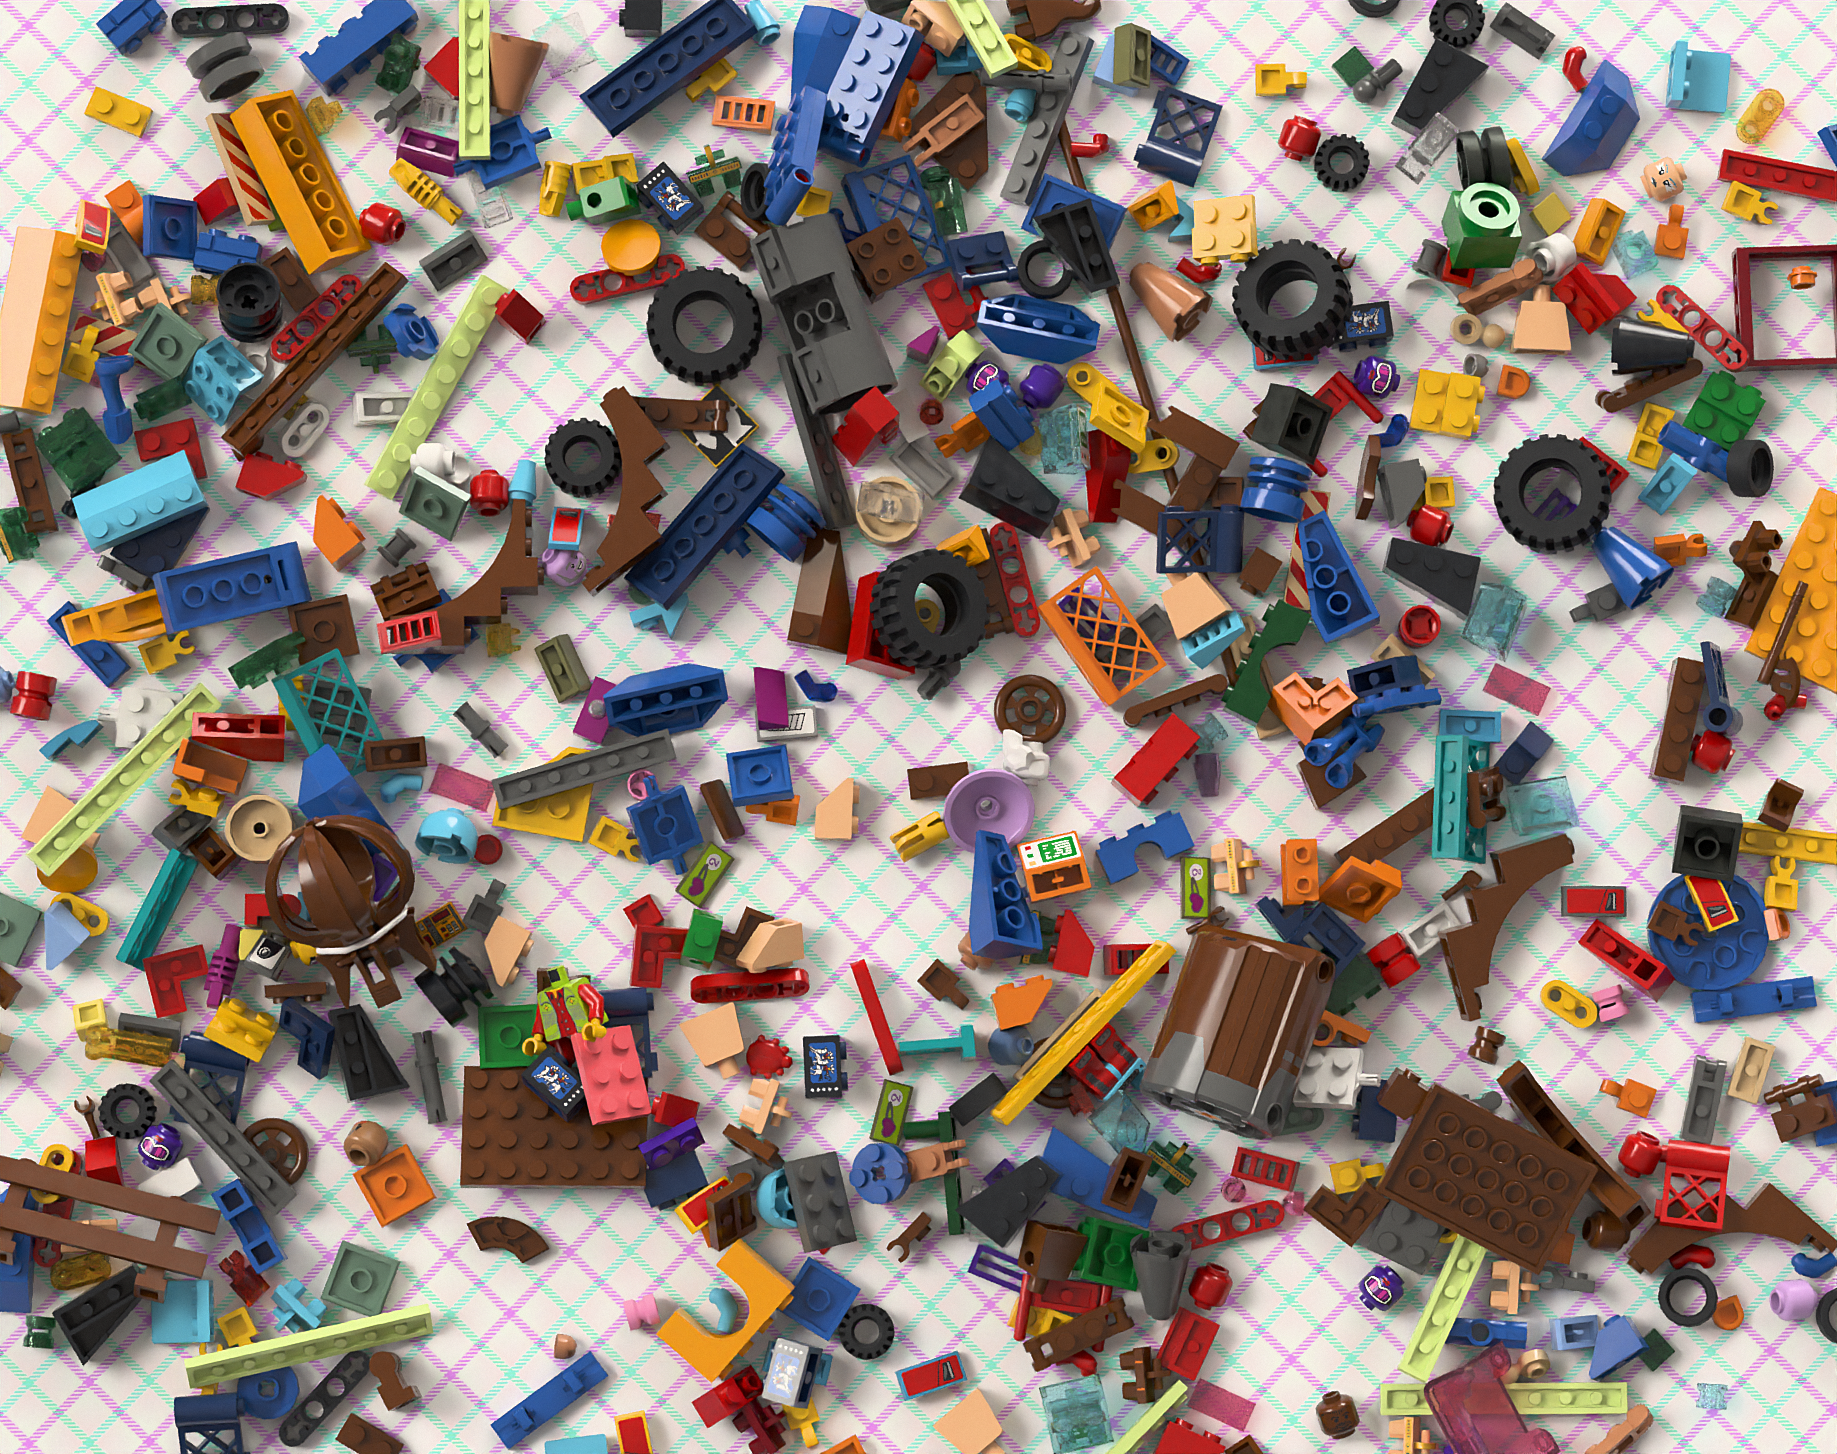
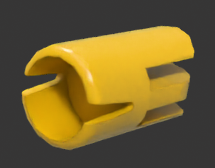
M934 811L894 833L889 838L895 844V849L901 854L900 858L905 863L950 838V835L941 816L937 811Z

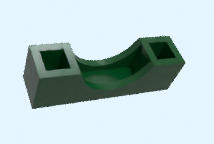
M1280 599L1275 606L1268 605L1261 619L1266 624L1261 633L1255 631L1248 645L1253 650L1248 660L1242 657L1234 673L1239 678L1234 687L1228 685L1221 699L1222 702L1226 703L1222 711L1254 727L1258 724L1271 698L1260 679L1262 659L1274 648L1296 646L1312 615Z

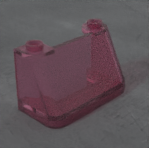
M1503 1341L1486 1348L1429 1381L1424 1387L1425 1399L1454 1454H1558L1561 1451L1550 1432L1542 1428L1527 1430L1500 1379V1376L1506 1374L1512 1365L1511 1357Z

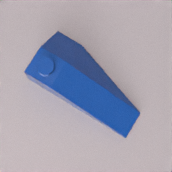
M984 830L976 832L969 917L972 955L999 960L1040 953L1043 951L1040 922L1036 913L1031 914L1026 902V898L1029 895L1025 887H1020L1015 874L1017 865L1006 838L1002 834Z

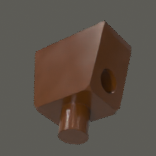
M1300 740L1297 743L1304 752L1305 745ZM1339 748L1336 754L1324 765L1314 766L1306 758L1296 765L1315 810H1318L1367 777L1363 770L1354 762L1353 776L1347 786L1335 788L1327 782L1325 771L1330 763L1345 752L1342 748Z
M1028 1219L1017 1261L1018 1267L1031 1274L1026 1288L1034 1293L1043 1295L1049 1279L1066 1281L1088 1237L1068 1225Z

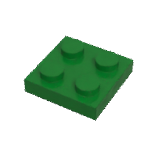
M537 1004L477 1007L480 1069L530 1066L538 1058L536 1054L531 1057L522 1051L524 1041L528 1038H534L531 1033L536 1017Z

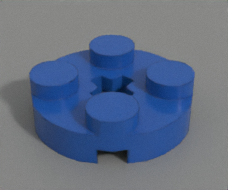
M405 303L399 304L383 319L385 327L393 335L397 342V350L403 357L409 358L412 356L421 361L428 360L437 353L438 350L435 347L439 345V338L433 325L425 316L419 318L413 312L417 310L415 307Z
M868 1144L856 1155L852 1171L849 1174V1181L855 1187L857 1193L869 1203L888 1204L894 1202L906 1193L911 1182V1173H908V1166L906 1164L909 1163L908 1158L894 1144ZM883 1166L885 1168L883 1173L886 1175L885 1180H878L877 1168Z
M291 1366L240 1377L237 1384L239 1398L245 1399L246 1412L253 1417L264 1420L276 1419L288 1413L295 1405L300 1393L298 1377ZM264 1380L268 1383L273 1381L276 1385L273 1389L275 1394L272 1397L269 1394L263 1396L260 1393L263 1389L261 1383Z

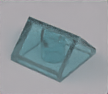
M1566 776L1506 785L1512 831L1518 836L1580 826Z
M1118 1090L1094 1111L1086 1121L1115 1156L1120 1153L1124 1146L1145 1153L1150 1122L1126 1092Z

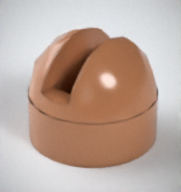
M557 1334L554 1344V1358L569 1359L574 1356L577 1347L576 1341L569 1335Z

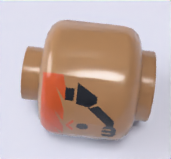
M369 1120L359 1121L354 1124L346 1137L343 1149L348 1159L355 1165L371 1166L379 1161L388 1146V1135L376 1122Z

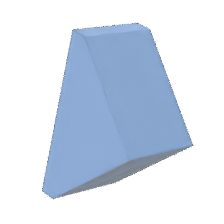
M1111 35L1108 38L1092 82L1129 97H1134L1138 94L1139 88L1119 86L1113 83L1114 35Z
M54 902L44 912L46 970H53L91 934L61 902Z
M1597 1315L1549 1319L1552 1350L1595 1346L1599 1332Z

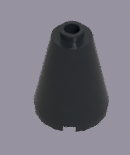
M1616 315L1614 321H1620L1619 328H1613L1611 363H1617L1618 370H1612L1613 376L1687 364L1688 358H1694L1695 340H1689V333L1623 315Z

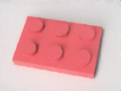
M630 1025L607 1028L605 1037H596L595 1042L584 1040L582 1032L572 1035L570 1038L592 1125L649 1116L651 1106Z

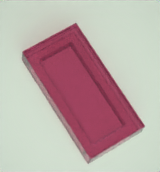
M1495 663L1482 691L1538 716L1551 688Z
M439 763L429 792L487 813L494 794V788L489 780Z
M1199 1378L1187 1404L1188 1407L1244 1432L1256 1405Z

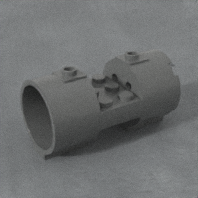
M832 213L803 218L804 222L794 223L789 226L785 224L784 226L770 229L749 241L753 259L769 301L776 310L793 356L792 362L814 417H824L849 410L852 405L875 386L883 395L898 386V381L876 326L871 325L853 278V275L856 273L838 223Z

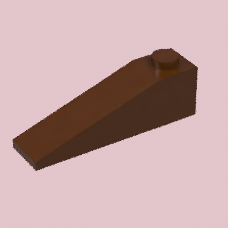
M810 526L817 536L814 539L807 537L787 644L847 655L852 617L840 531L827 530L826 528L820 530L815 526Z

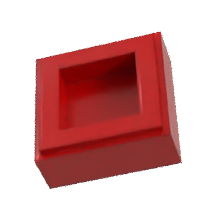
M650 894L623 909L634 929L635 924L658 925L665 921Z

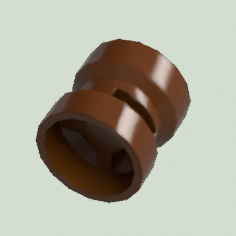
M1478 1026L1474 1034L1477 1040L1469 1047L1467 1055L1495 1066L1499 1058L1497 1054L1498 1048L1504 1045L1506 1036Z

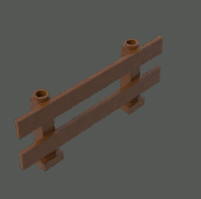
M0 1155V1181L10 1183L4 1203L0 1202V1263L13 1266L16 1257V1242L13 1241L16 1233L146 1265L145 1274L137 1273L134 1283V1296L164 1304L167 1295L168 1280H164L167 1271L202 1279L208 1255L175 1247L180 1227L215 1235L222 1214L220 1210L188 1203L185 1199L178 1196L165 1197L38 1165L31 1159L21 1158L18 1160ZM30 1189L160 1221L155 1241L25 1209Z

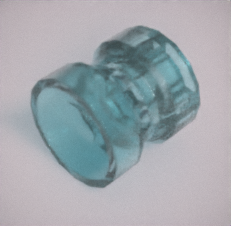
M1711 576L1706 584V592L1699 596L1696 605L1707 613L1722 618L1727 610L1725 605L1734 598L1737 590L1727 582Z

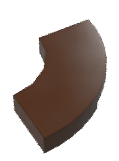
M1368 435L1357 483L1355 519L1365 521L1368 519L1375 500L1376 477L1381 460L1380 438L1376 435Z
M495 1216L480 1218L467 1223L480 1251L490 1248H503L515 1254L523 1264L550 1249L545 1240L534 1229L515 1219Z

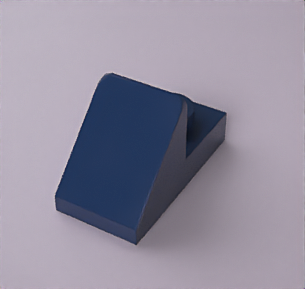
M1530 721L1494 766H1499V774L1516 787L1534 764L1544 755L1554 739Z
M1265 896L1254 905L1284 942L1303 922L1304 905L1286 919L1282 916L1285 910L1274 897L1269 900Z

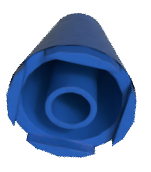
M1605 526L1602 527L1600 532L1592 537L1594 542L1591 548L1624 604L1631 610L1640 607L1653 596L1650 593L1657 587L1661 589L1674 572V568L1669 562L1613 526L1608 529Z

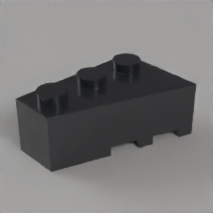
M1436 38L1395 113L1391 124L1418 137L1486 74L1489 65Z
M1090 198L1032 218L1034 229L1090 300L1119 290L1120 281Z
M991 435L981 448L959 496V499L1040 539L1050 525L1060 503V499Z
M1392 537L1388 542L1382 572L1410 589L1416 590L1431 599L1435 604L1444 607L1465 621L1469 616L1481 557Z
M360 1004L349 1006V1009L344 1007L328 1012L329 1023L335 1027L334 1045L347 1103L405 1091L410 1088Z
M1040 1155L1034 1156L956 1208L955 1211L1001 1248H1008L1026 1225L1027 1220L1033 1216L1064 1174Z
M137 1263L130 1264L57 1307L52 1312L83 1366L143 1299L134 1296V1283L137 1273L143 1274Z

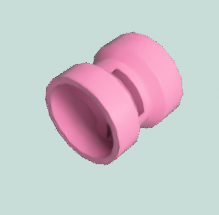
M639 769L630 775L627 787L635 800L641 802L648 797L643 779L654 775L651 771Z
M1621 984L1591 993L1594 1002L1599 1005L1600 1011L1598 1015L1601 1022L1630 1013L1628 1005L1622 999L1623 990ZM1616 1002V1005L1607 1007V1004Z
M653 1293L643 1296L642 1300H639L637 1303L633 1299L623 1301L631 1331L640 1329L642 1323H649L651 1325L661 1323Z

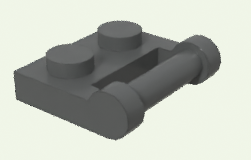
M311 679L309 692L313 683V679ZM318 680L313 695L330 700L335 683ZM339 685L334 702L350 706L354 696L352 689ZM358 687L369 709L372 689ZM311 699L308 708L310 717L315 718L316 712L325 713L328 704ZM356 701L354 708L362 710L358 701ZM332 705L330 714L347 717L348 710ZM353 712L351 717L357 718L355 727L348 726V729L364 733L367 723L366 717ZM313 722L319 732L321 724ZM325 726L323 734L340 737L342 731ZM347 732L344 737L353 739V742L361 743L362 737Z

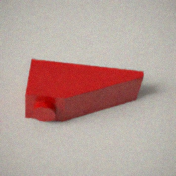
M1100 429L1087 432L1090 466L1085 464L1089 523L1114 524L1117 523L1118 515L1111 511L1112 508H1120L1121 489H1114L1113 482L1115 479L1126 483L1131 452L1130 448Z
M193 712L192 740L251 761L284 762L285 715Z
M1598 919L1592 923L1578 941L1579 945L1656 1003L1675 980L1666 965Z

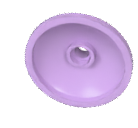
M983 769L965 776L951 789L944 805V823L952 840L968 852L975 854L976 832L978 830L1004 835L1011 849L1021 842L1029 832L1034 820L1035 805L1029 788L1018 776L1001 769ZM989 800L990 804L988 806H981L983 801Z

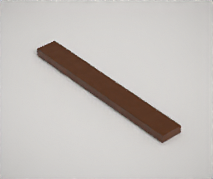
M384 262L221 436L224 442L245 457L409 282L408 279L387 262Z

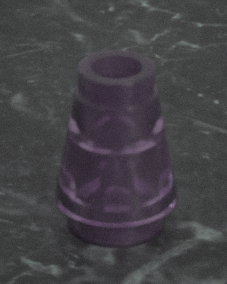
M1219 753L1195 754V762H1192L1201 797L1219 796L1218 790L1222 760H1219Z

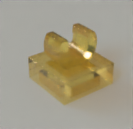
M322 96L311 99L305 109L318 137L329 133L335 123L334 120L340 117L339 114L343 112L338 101L326 105Z
M499 623L486 627L488 658H499L521 650V645H513L511 636L520 634V630L517 628L511 629L510 623Z

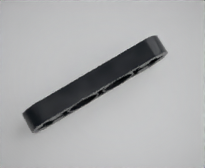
M269 3L182 8L173 14L171 23L177 35L183 38L224 36L235 32H243L245 35L280 33L289 26L290 17L284 6ZM278 11L279 15L284 17V19L278 21V25H273L271 20H262L264 26L259 27L260 18L258 12H262L263 18L273 17V12ZM249 12L254 16L253 24L246 28L239 26L237 22L239 15ZM213 14H220L224 17V24L218 29H212L207 24L209 17ZM198 15H202L201 21L204 29L199 30L198 24H189L188 29L183 30L182 26L178 25V22H183V17L188 16L192 22L199 21Z
M360 1350L349 1352L294 1410L279 1428V1438L283 1444L295 1447L304 1443L370 1371V1357L367 1353ZM351 1357L355 1359L363 1357L362 1366L364 1370L362 1372L355 1370L350 1375L355 1381L350 1384L347 1377L339 1373L338 1370L342 1367L344 1372H347L352 1366L351 1361H349ZM332 1378H339L344 1383V1391L339 1396H333L328 1392L327 1384ZM311 1401H318L323 1406V1414L318 1419H312L306 1413V1406ZM298 1413H300L304 1421L312 1424V1427L308 1430L307 1426L304 1425L298 1432L301 1436L299 1440L296 1438L288 1440L286 1436L289 1432L286 1428L288 1425L295 1427L301 1421L296 1418Z

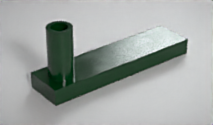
M951 1111L938 1112V1119L904 1122L905 1140L940 1137V1143L956 1141L955 1116ZM958 1150L951 1151L953 1161L959 1159ZM957 1169L955 1173L944 1175L949 1236L966 1234L964 1217L955 1211L956 1208L963 1204L960 1169Z

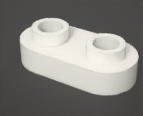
M310 401L304 403L279 433V448L291 457H299L305 454L327 427L330 419L328 410L318 402ZM314 412V418L308 421V414ZM295 435V441L289 444V438Z

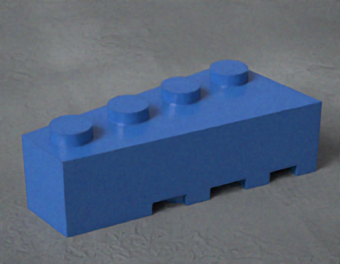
M373 0L362 9V17L359 19L356 16L349 18L341 24L338 35L335 37L325 36L318 42L319 46L313 54L310 55L305 51L299 56L305 72L328 97L333 93L335 95L341 93L349 85L348 80L356 73L361 75L372 65L370 61L378 54L382 56L389 52L394 35H397V39L401 34L406 36L416 28V22L419 20L417 12L406 0Z
M1052 1127L1041 1157L1062 1172L1064 1176L1050 1193L1147 1229L1158 1199L1141 1188L1130 1214L1102 1204L1101 1199L1110 1166Z

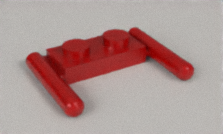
M1340 370L1313 395L1314 398L1333 408L1329 422L1351 400L1375 424L1382 422L1384 418L1383 414ZM1317 458L1314 465L1305 463L1319 478L1325 477L1328 473V469Z
M1023 1273L1013 1338L1018 1342L1025 1340L1030 1306L1083 1314L1111 1301L1113 1286L1068 1279L1064 1282L1049 1279L1045 1292L1041 1295L1026 1288L1031 1274ZM1108 1314V1315H1105V1318H1106V1320H1107V1323H1108L1109 1314ZM1105 1340L1092 1345V1350L1096 1353L1102 1352Z

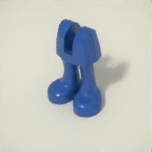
M133 355L109 356L97 359L95 362L96 373L107 404V410L102 415L107 438L114 444L126 442L133 433L131 408H126L119 385L120 375L127 373L134 366Z
M1351 714L1342 720V729L1336 735L1329 739H1313L1305 746L1304 755L1306 760L1314 766H1321L1327 763L1346 742H1349L1351 745L1342 755L1330 763L1325 771V778L1331 786L1335 788L1347 786L1351 782L1353 764L1356 759L1364 752H1373L1380 743L1385 733V728L1380 723H1377L1367 731L1363 729L1366 721L1372 716L1356 718L1354 714Z

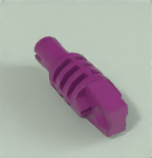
M226 924L220 948L213 953L204 985V990L209 991L206 1002L208 1008L218 1010L223 996H230L240 961L237 951L240 944V931L243 928Z

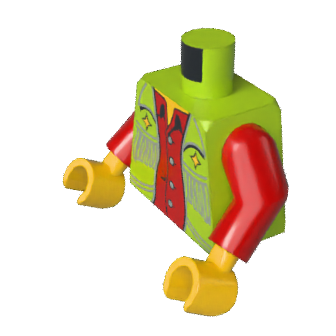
M564 965L547 970L552 986L539 992L537 995L536 1017L531 1033L534 1038H528L524 1041L522 1046L523 1053L531 1057L534 1054L539 1056L547 1048L546 1044L542 1042L545 1038L548 1042L581 1032L582 1038L590 1042H595L596 1037H605L607 1031L601 1025L609 1021L604 1011V997L591 986L589 980L585 977L569 981Z

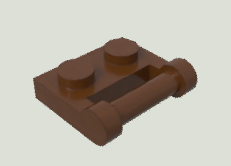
M727 191L694 230V234L741 271L753 257L749 242L751 239L723 217L722 214L728 209L753 229L757 236L775 228L769 223L764 224L762 221L747 218L743 212L742 205L735 200L736 196Z
M1487 766L1467 773L1468 816L1471 826L1482 828L1489 821L1497 822L1504 819L1506 808L1500 803L1503 777L1499 774V766ZM1484 802H1486V810H1483Z
M748 1173L735 1175L732 1183L706 1198L711 1247L718 1252L757 1228L756 1216L752 1212L750 1189L753 1186L752 1176Z

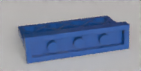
M910 155L860 172L853 171L844 175L840 183L861 236L888 222L878 217L875 211L880 201L895 208L890 220L895 218L898 210L914 217L909 230L906 231L912 239L925 244L921 253L922 258H924L928 247L940 251L944 262L933 265L925 261L927 265L925 271L900 285L951 267L945 248V241L934 218ZM905 164L909 174L906 184L890 177L893 168ZM888 170L887 175L881 173ZM875 176L883 180L884 182L879 193L868 190L863 178ZM911 181H912V184H913L914 188H912V187L909 186V184H910ZM887 182L903 189L897 203L881 196ZM906 191L918 196L920 205L917 212L901 205ZM870 197L876 199L874 204L872 203ZM922 209H923L925 215L920 214V212H921ZM917 219L929 224L931 233L928 239L912 232ZM933 236L935 238L936 243L931 241Z

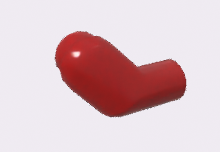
M1581 46L1572 47L1566 52L1562 66L1563 74L1576 93L1586 88L1589 84L1580 72L1582 62L1587 57L1586 50Z
M1095 134L1093 136V143L1071 142L1070 157L1094 158L1107 153L1110 148L1108 135Z
M1183 257L1176 270L1194 283L1202 284L1215 281L1221 275L1222 265L1219 262V265L1196 266Z
M1775 694L1766 703L1764 714L1769 720L1778 721L1782 718L1781 715L1787 710L1784 697ZM1799 694L1792 708L1805 709L1807 695Z
M563 1037L548 1042L546 1038L542 1040V1042L554 1047L556 1052H559L569 1062L567 1067H572V1064L576 1062L570 1038Z
M1690 1244L1668 1258L1669 1263L1675 1270L1682 1268L1689 1262L1698 1263L1704 1269H1709L1716 1263L1712 1249L1696 1244Z
M1082 1350L1055 1364L1056 1366L1074 1364L1080 1369L1082 1376L1090 1378L1097 1373L1096 1367L1098 1363L1095 1357Z

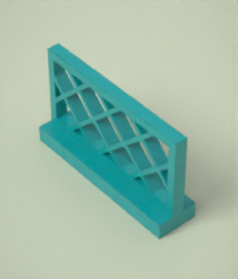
M338 648L284 675L281 674L271 679L309 756L326 745L322 740L325 726L342 731L337 747L331 746L337 755L342 753L355 758L353 767L349 770L354 777L366 771L365 763L358 766L360 759L365 761V756L361 755L364 748L363 742H366V739L377 741L384 740ZM336 658L340 665L337 679L320 675L323 664ZM318 666L316 673L309 671ZM303 673L313 676L314 680L310 692L306 693L297 690L292 679ZM343 673H344V675H345V677H346L348 683H345V682H342V681H341V678H342ZM318 679L335 683L330 700L313 695ZM339 685L352 689L354 696L350 706L334 702ZM300 695L308 697L305 705ZM311 699L328 704L323 720L310 717L308 708ZM356 701H358L362 710L354 708ZM332 705L348 710L343 727L327 722ZM353 712L366 717L368 722L364 733L348 729ZM313 722L321 724L319 732ZM370 727L376 737L368 735ZM346 732L362 737L357 754L341 749Z
M1466 735L1436 736L1432 858L1486 864L1487 825L1482 828H1474L1469 823L1467 773H1469V765L1472 772L1489 766L1490 743L1469 739V736ZM1478 750H1479V757H1478V760H1477L1476 754H1477V752H1478ZM1486 802L1483 803V810H1486ZM1467 826L1470 831L1469 835L1465 831Z
M173 848L169 851L116 956L117 960L145 972L142 959L153 956L200 862Z
M973 1025L961 1026L958 1038L899 1042V1056L960 1052L961 1062L974 1061L976 1057Z

